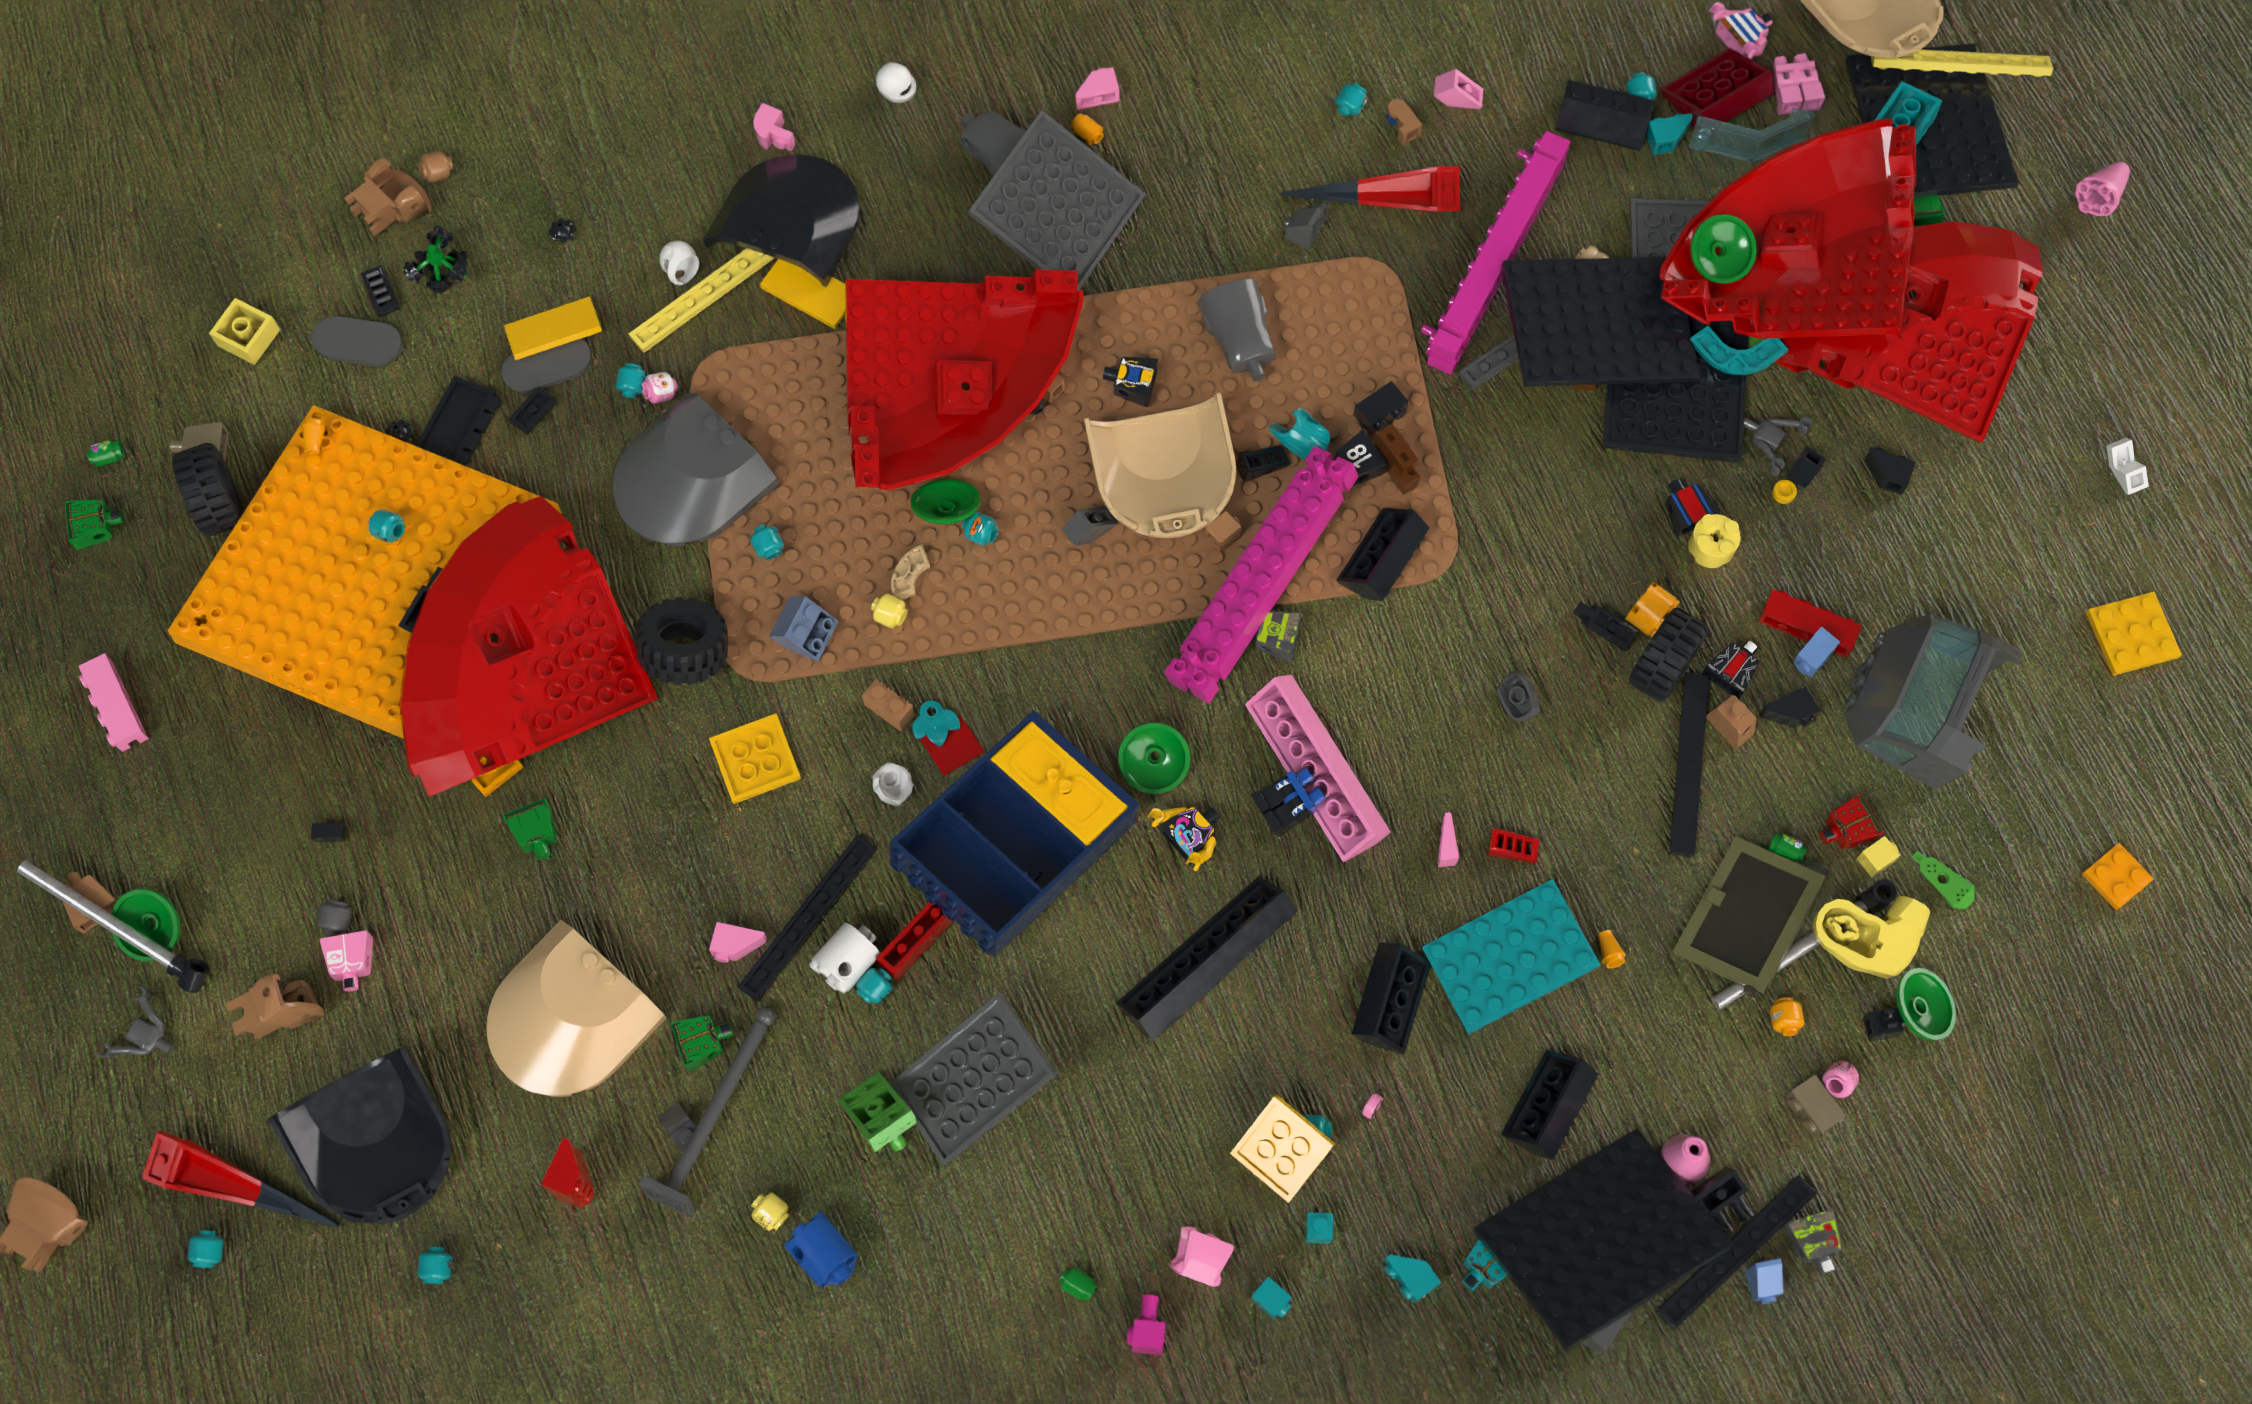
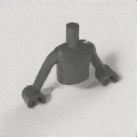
M1802 417L1800 420L1770 418L1763 420L1759 424L1748 418L1744 421V427L1753 431L1752 443L1760 448L1771 461L1769 472L1773 476H1778L1780 469H1783L1785 465L1782 459L1776 458L1773 454L1787 434L1777 426L1797 427L1798 433L1804 435L1812 425L1810 417Z
M138 986L143 991V995L140 998L132 995L134 1000L140 1002L151 1021L149 1022L139 1017L130 1028L126 1040L136 1044L138 1047L113 1046L103 1043V1045L107 1046L108 1052L105 1055L97 1052L99 1057L110 1059L115 1054L147 1056L156 1047L168 1054L173 1051L174 1045L162 1039L165 1033V1025L155 1014L148 1002L151 995L147 988Z

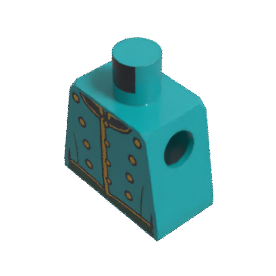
M1478 1239L1463 1263L1470 1272L1461 1281L1471 1291H1474L1481 1282L1490 1289L1507 1276Z

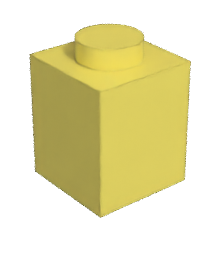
M1884 836L1862 851L1857 860L1872 878L1893 864L1900 854L1895 843Z

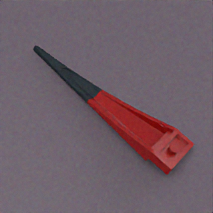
M1437 166L1285 191L1281 195L1427 212H1459V166Z
M162 1130L156 1132L142 1179L167 1189L255 1206L334 1228L340 1226V1223L194 1142L188 1139L183 1140Z

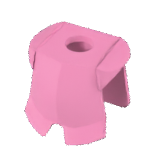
M1181 1227L1177 1255L1172 1259L1169 1266L1179 1275L1192 1278L1211 1287L1219 1286L1221 1283L1220 1273L1234 1247L1229 1243L1221 1241L1211 1233L1205 1235L1197 1232L1195 1227Z

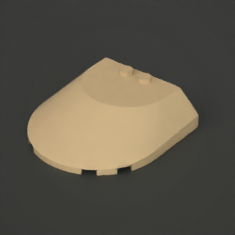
M1800 0L1841 43L1860 53L1881 58L1903 57L1920 51L1935 37L1943 19V6H1940L1939 0Z
M1221 392L1216 393L1214 397L1200 404L1163 413L1112 422L1092 421L1089 418L1084 419L1100 496L1110 513L1127 528L1156 538H1175L1189 535L1206 527L1215 520L1229 502L1235 486L1236 462Z
M560 920L505 977L496 990L487 1016V1039L496 1064L516 1085L534 1094L566 1097L583 1090L588 1091L607 1080L666 1020V1016L641 990L578 932Z

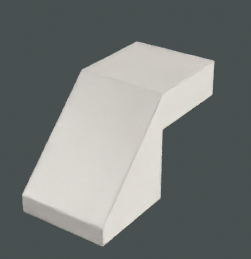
M2126 437L2106 446L2109 467L2126 494L2129 495L2149 487L2146 466L2135 461L2131 439Z

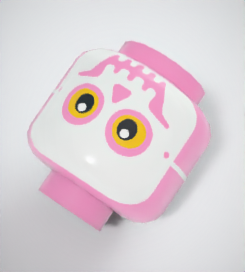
M667 372L647 375L645 381L642 382L643 396L651 403L671 401L677 391V382Z

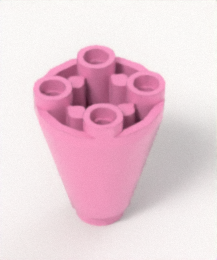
M2124 162L2113 163L2083 178L2077 184L2075 193L2080 211L2096 216H2109L2120 202L2129 179V166Z
M1687 1134L1673 1136L1665 1142L1660 1151V1156L1685 1186L1697 1183L1705 1177L1710 1168L1711 1158L1706 1143L1696 1136Z

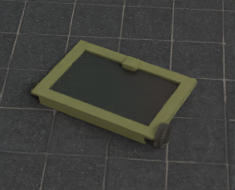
M1736 836L1678 940L1673 954L1744 986V993L1756 998L1758 993L1764 995L1820 893L1829 870L1823 864L1814 860H1807L1805 865L1802 866Z

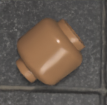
M435 151L421 156V160L418 161V169L423 179L426 178L429 182H435L450 176L453 163L449 156L446 157L442 151Z

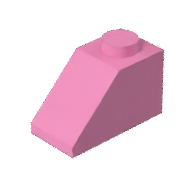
M1113 67L1100 68L1090 73L1075 94L1077 110L1119 101V87Z
M1457 69L1435 77L1434 97L1447 106L1480 109L1482 108L1483 88Z
M717 922L709 951L717 961L728 963L729 960L738 961L766 944L767 937L761 931Z

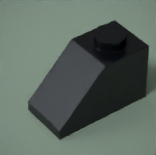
M1805 686L1765 705L1760 712V716L1763 719L1792 728L1800 725L1807 727L1816 721L1815 718L1820 709Z

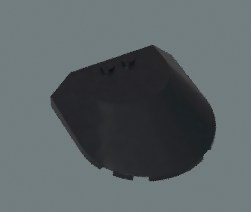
M786 155L769 159L750 169L737 181L703 241L705 246L709 248L713 242H728L789 262L804 269L818 279L822 286L827 287L857 228L860 215L858 195L849 177L829 161L808 155Z
M407 1045L380 1056L297 1100L268 1118L269 1123L309 1193L326 1210L329 1208L341 1215L342 1219L350 1222L385 1224L410 1216L434 1196L441 1186L449 1167L451 1137L446 1118Z

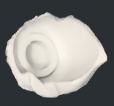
M886 763L873 775V790L885 803L899 806L910 796L914 784L911 774L903 766Z

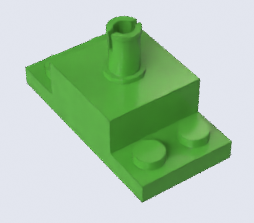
M879 1071L838 1099L842 1108L875 1152L887 1143L891 1144L894 1151H899L906 1146L907 1141L902 1136V1133L917 1123L916 1117Z

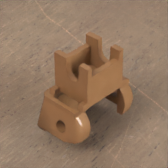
M384 157L375 160L371 164L368 171L364 173L365 177L363 179L365 182L344 198L349 205L355 200L357 201L350 210L355 217L361 212L365 215V222L368 225L370 223L373 224L369 229L374 237L395 220L398 222L403 221L406 224L411 220L430 213L432 209L431 201L419 183L400 170H391L389 167L391 164Z
M277 974L261 977L254 987L248 989L249 992L226 1003L228 1012L241 1007L245 1012L241 1019L232 1023L235 1035L239 1036L244 1032L254 1033L255 1039H260L281 1027L294 1029L318 1020L325 1015L323 1008L317 1005L313 990L306 981L297 980L289 983L281 994L278 986L280 977ZM304 996L305 1001L299 1002L300 998Z
M21 1178L16 1181L8 1207L5 1210L9 1213L8 1219L11 1222L0 1237V1252L4 1251L12 1255L15 1251L26 1258L21 1267L27 1270L33 1268L36 1272H41L57 1246L71 1245L72 1241L85 1230L88 1220L78 1214L79 1212L75 1204L57 1188L33 1178Z

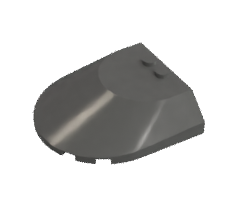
M688 392L638 435L625 449L614 472L613 497L623 521L637 535L650 542L666 543L667 546H686L687 542L696 540L703 542L721 533L777 487L779 482L759 453L699 395Z

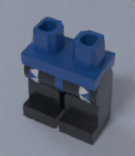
M1307 768L1297 773L1290 771L1263 790H1258L1251 794L1273 833L1278 837L1311 814L1319 811L1317 806L1327 799L1319 787L1309 793L1306 791L1305 786L1315 780Z

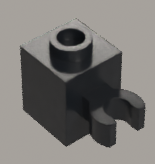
M1806 446L1791 465L1786 476L1794 484L1806 488L1820 471L1826 459Z
M1897 1007L1868 1012L1862 1018L1869 1042L1898 1037L1904 1031L1903 1028H1905V1022L1899 1014Z

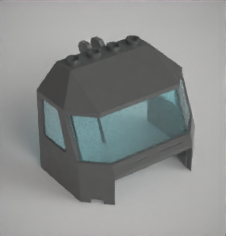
M1931 613L1892 627L1883 634L1879 633L1873 642V646H1875L1873 652L1865 659L1864 666L1860 665L1857 667L1855 674L1858 677H1854L1849 684L1851 688L1855 689V692H1852L1846 700L1845 705L1848 707L1844 713L1857 747L1936 790L1967 773L1973 765L1970 759L1975 752L1982 753L1987 746L1961 732V729L1985 675L2009 660L2018 665L2023 664L2022 659L2019 658L2021 650L1990 633L1935 616Z

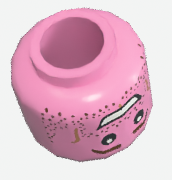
M1844 1061L1834 1062L1822 1077V1084L1829 1094L1836 1098L1849 1096L1859 1082L1857 1069L1852 1064Z

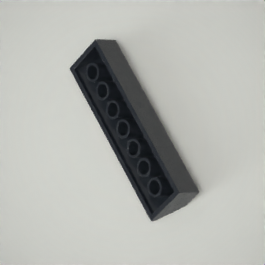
M1258 876L1115 1004L1144 1035L1154 1040L1163 1034L1165 1029L1175 1020H1178L1193 1004L1197 1003L1204 994L1215 987L1224 976L1233 971L1243 959L1252 954L1262 942L1270 938L1282 924L1288 922L1291 916L1297 912L1296 908L1284 890Z

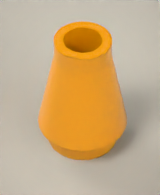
M305 419L302 425L305 453L315 455L320 452L321 442L326 429L323 425L324 422L320 419Z
M1605 930L1600 932L1598 938L1602 963L1606 964L1607 968H1616L1624 964L1626 954L1613 936L1612 931Z

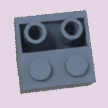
M790 596L769 637L790 651L811 660L819 661L839 621L806 596Z

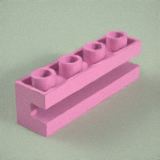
M104 653L78 666L82 673L79 676L80 681L85 688H89L91 693L88 695V698L93 707H97L100 712L97 714V718L103 727L106 726L109 732L106 734V738L110 745L118 747L123 752L131 748L129 743L137 740L139 743L148 740L149 738L114 662Z

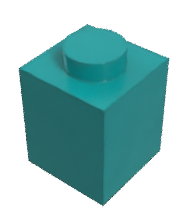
M1308 1212L1306 1216L1305 1243L1331 1244L1333 1240V1213Z
M1269 1276L1251 1297V1300L1273 1320L1278 1315L1283 1318L1292 1307L1289 1304L1292 1297Z

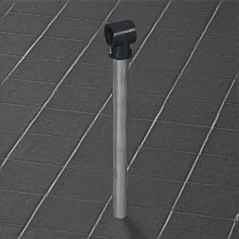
M27 860L19 865L17 869L19 874L166 966V973L168 975L178 977L177 984L181 989L191 993H197L202 989L210 971V967L205 961L197 958L187 960L186 955L183 953L173 954Z
M1881 879L1857 895L1854 905L1866 913L1874 915L1881 909L1886 908L1896 898L1897 888L1892 881ZM1877 890H1883L1887 895V899L1881 898ZM1814 930L1791 945L1777 972L1820 944L1816 940ZM1765 963L1751 971L1750 974L1758 977ZM1735 982L1713 996L1711 1001L1718 1010H1721L1753 988Z

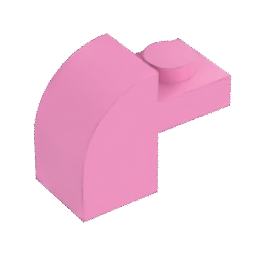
M764 103L761 104L754 117V128L759 144L766 150L770 148L771 144H774L779 149H786L792 152L796 145L792 132L782 129L784 125L782 111Z

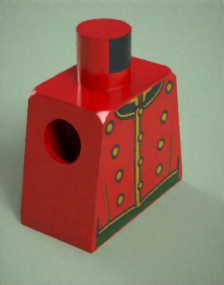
M1861 793L1833 811L1825 820L1828 828L1819 831L1820 838L1824 844L1836 840L1842 850L1876 842L1884 834Z

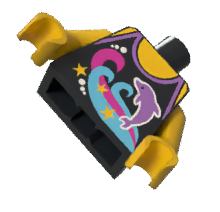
M1194 806L1162 811L1154 808L1147 815V818L1152 817L1155 819L1151 824L1153 827H1157L1159 823H1162L1160 825V833L1183 857L1186 864H1195L1194 871H1197L1201 864L1212 857L1216 844V830L1212 824L1220 818L1213 807H1210L1203 814Z

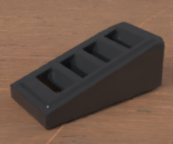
M381 265L361 273V277L379 317L401 309ZM385 284L384 286H381V287L376 288V289H374V290L372 289V288L377 287V286H379V285ZM388 292V294H386V295H384V296H381V297H379V298H376L377 296L382 295V294ZM392 300L391 303H388V304L383 305V306H381V307H380V305H379V304L384 303V302H386V301Z
M1281 445L1239 454L1236 466L1243 481H1248L1288 467L1289 462ZM1273 454H1275L1278 462L1274 461L1272 457Z

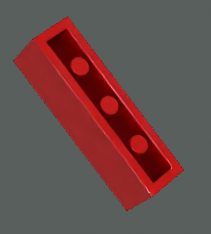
M1774 589L1771 591L1758 621L1806 642H1809L1822 626L1840 641L1833 653L1845 658L1853 650L1862 625L1857 624L1851 618H1842L1835 615L1829 609H1820L1813 606L1807 600H1798L1791 597L1785 591H1776Z
M928 902L876 958L879 967L883 968L897 982L953 921L948 920L944 916L942 909L937 904L933 905Z

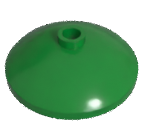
M1716 215L1710 217L1697 227L1692 236L1690 244L1691 259L1696 270L1705 279L1718 284L1735 282L1743 278L1754 264L1756 258L1755 237L1748 225L1735 216ZM1716 247H1717V248L1719 249V251H1720L1719 255H1717V254L1715 253V248H1716Z
M941 479L920 486L912 494L910 502L913 513L920 519L932 524L949 525L962 522L971 517L980 507L981 500L979 491L973 485L956 479Z
M1159 722L1145 723L1131 730L1122 741L1118 755L1119 767L1123 777L1135 789L1149 794L1165 793L1177 787L1187 775L1190 766L1189 746L1182 734L1175 728ZM1156 751L1160 756L1157 759H1153L1150 755L1151 752Z
M140 888L125 893L115 903L111 912L113 916L171 952L180 935V920L175 907L167 897L155 890ZM112 933L119 948L128 956L140 961L155 960Z
M1914 968L1905 972L1900 977L1896 989L1897 1007L1903 1021L1912 1032L1925 1040L1938 1041L1946 1038L1952 1032L1956 1021L1955 1004L1948 987L1930 970Z

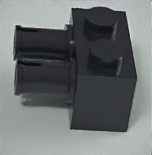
M1725 1167L1691 1191L1695 1196L1694 1199L1701 1203L1726 1234H1729L1727 1230L1730 1232L1734 1230L1733 1225H1731L1722 1211L1729 1204L1741 1222L1748 1220L1747 1216L1752 1217L1755 1214L1742 1196L1749 1189L1735 1169Z

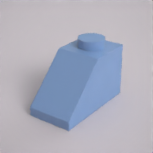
M1821 626L1800 651L1793 663L1799 672L1812 678L1829 660L1840 641Z
M1781 1259L1755 1263L1745 1271L1753 1302L1761 1300V1304L1773 1303L1777 1301L1776 1297L1783 1294Z

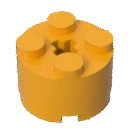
M1654 581L1625 617V620L1651 637L1656 633L1670 611L1679 604L1676 597Z

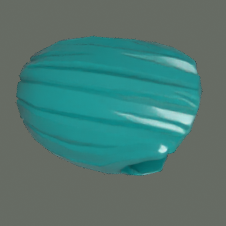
M1303 408L1293 411L1297 422L1292 429H1286L1279 424H1272L1268 427L1273 435L1290 452L1303 460L1307 458L1314 446L1327 451L1330 442L1328 430Z

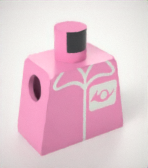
M366 930L321 938L320 944L329 975L335 981L343 980L344 991L358 990V977L368 976L371 973L373 936Z

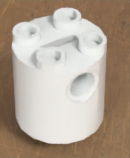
M844 923L814 955L809 966L816 973H822L827 977L825 981L834 990L838 989L841 993L845 994L876 962V958L880 955L879 950L872 944L877 937L864 925L857 930L852 925Z

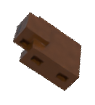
M1392 424L1377 433L1375 446L1388 463L1387 472L1390 478L1404 495L1419 486L1421 476L1414 468L1418 465L1419 459Z

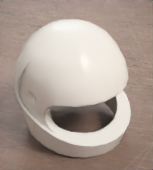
M888 63L877 73V88L889 101L901 103L910 100L914 96L916 82L905 66L898 63ZM911 83L910 91L906 95H900Z
M673 241L669 242L661 250L660 266L664 272L668 273L672 283L684 285L697 273L699 259L695 250L688 243ZM683 270L685 274L681 278H676V271Z

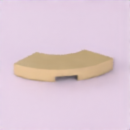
M923 544L911 549L899 560L900 562L891 578L892 596L903 600L916 595L915 584L917 578L923 571L930 568Z

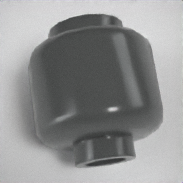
M328 899V902L320 905L316 924L318 927L323 928V934L337 936L338 932L347 931L352 915V910L347 907L348 903Z

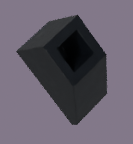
M1870 447L1864 461L1878 486L1902 495L1909 484L1915 462L1905 456L1888 453L1882 448Z

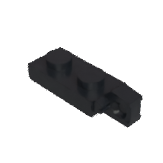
M1580 601L1573 612L1574 615L1582 620L1581 623L1586 628L1625 652L1639 632L1638 629L1601 606L1596 607L1592 605L1590 608Z

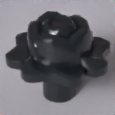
M560 218L557 222L551 223L548 233L552 236L553 241L565 243L567 240L573 239V233L576 231V228L573 226L572 221H565Z
M399 420L398 423L395 421L391 422L390 427L385 430L387 435L406 443L413 436L412 426L406 424L403 420Z

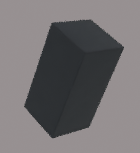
M312 823L311 839L314 842H345L346 826L343 823Z

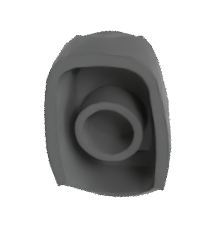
M1511 672L1505 676L1498 686L1497 692L1508 715L1516 722H1526L1539 714V699L1535 687L1528 676L1522 672Z

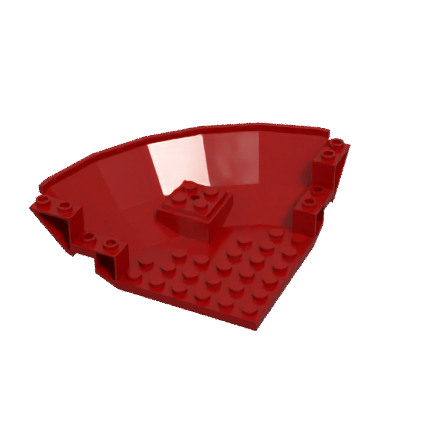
M1892 118L1824 133L1768 158L1723 188L1686 224L1661 265L1659 275L1660 279L1664 281L1661 298L1704 324L1710 325L1711 321H1732L1735 332L1758 339L1900 334L1914 235L1915 208L1913 196L1916 186V126L1901 124L1898 127H1893ZM1716 215H1731L1741 219L1751 229L1756 241V258L1750 271L1743 278L1727 284H1718L1705 279L1696 270L1690 254L1691 239L1695 230L1703 221ZM1716 247V248H1715V253H1716L1717 255H1719L1720 251H1719V249Z
M1955 221L1914 227L1900 334L1779 338L1788 348V352L1774 363L1797 374L1810 371L1846 389L1861 387L1967 438L1982 443L2035 318L2038 297L2033 295L2043 274L2039 246L2019 237V234L2009 229ZM2019 283L2023 284V289L2019 288ZM1910 290L1915 292L1914 299L1909 297ZM1820 361L1824 362V369L1820 368Z
M1036 269L1031 277L985 276L981 284L846 279L848 434L851 435L850 459L855 486L892 491L953 473L999 445L1039 405L1068 358L1083 305V290H1078L1077 271ZM1016 285H1022L1024 290H1017ZM967 383L969 390H963L961 384ZM859 437H866L867 443H861Z
M542 496L523 503L517 501L505 506L458 545L428 589L408 640L399 701L408 768L412 777L420 776L429 797L658 699L647 672L644 671L638 662L637 649L601 567L588 548L580 550L572 531L573 526ZM560 542L565 544V550L559 546ZM492 633L497 635L498 639L496 642L490 640ZM482 756L487 759L486 765H483L480 761Z

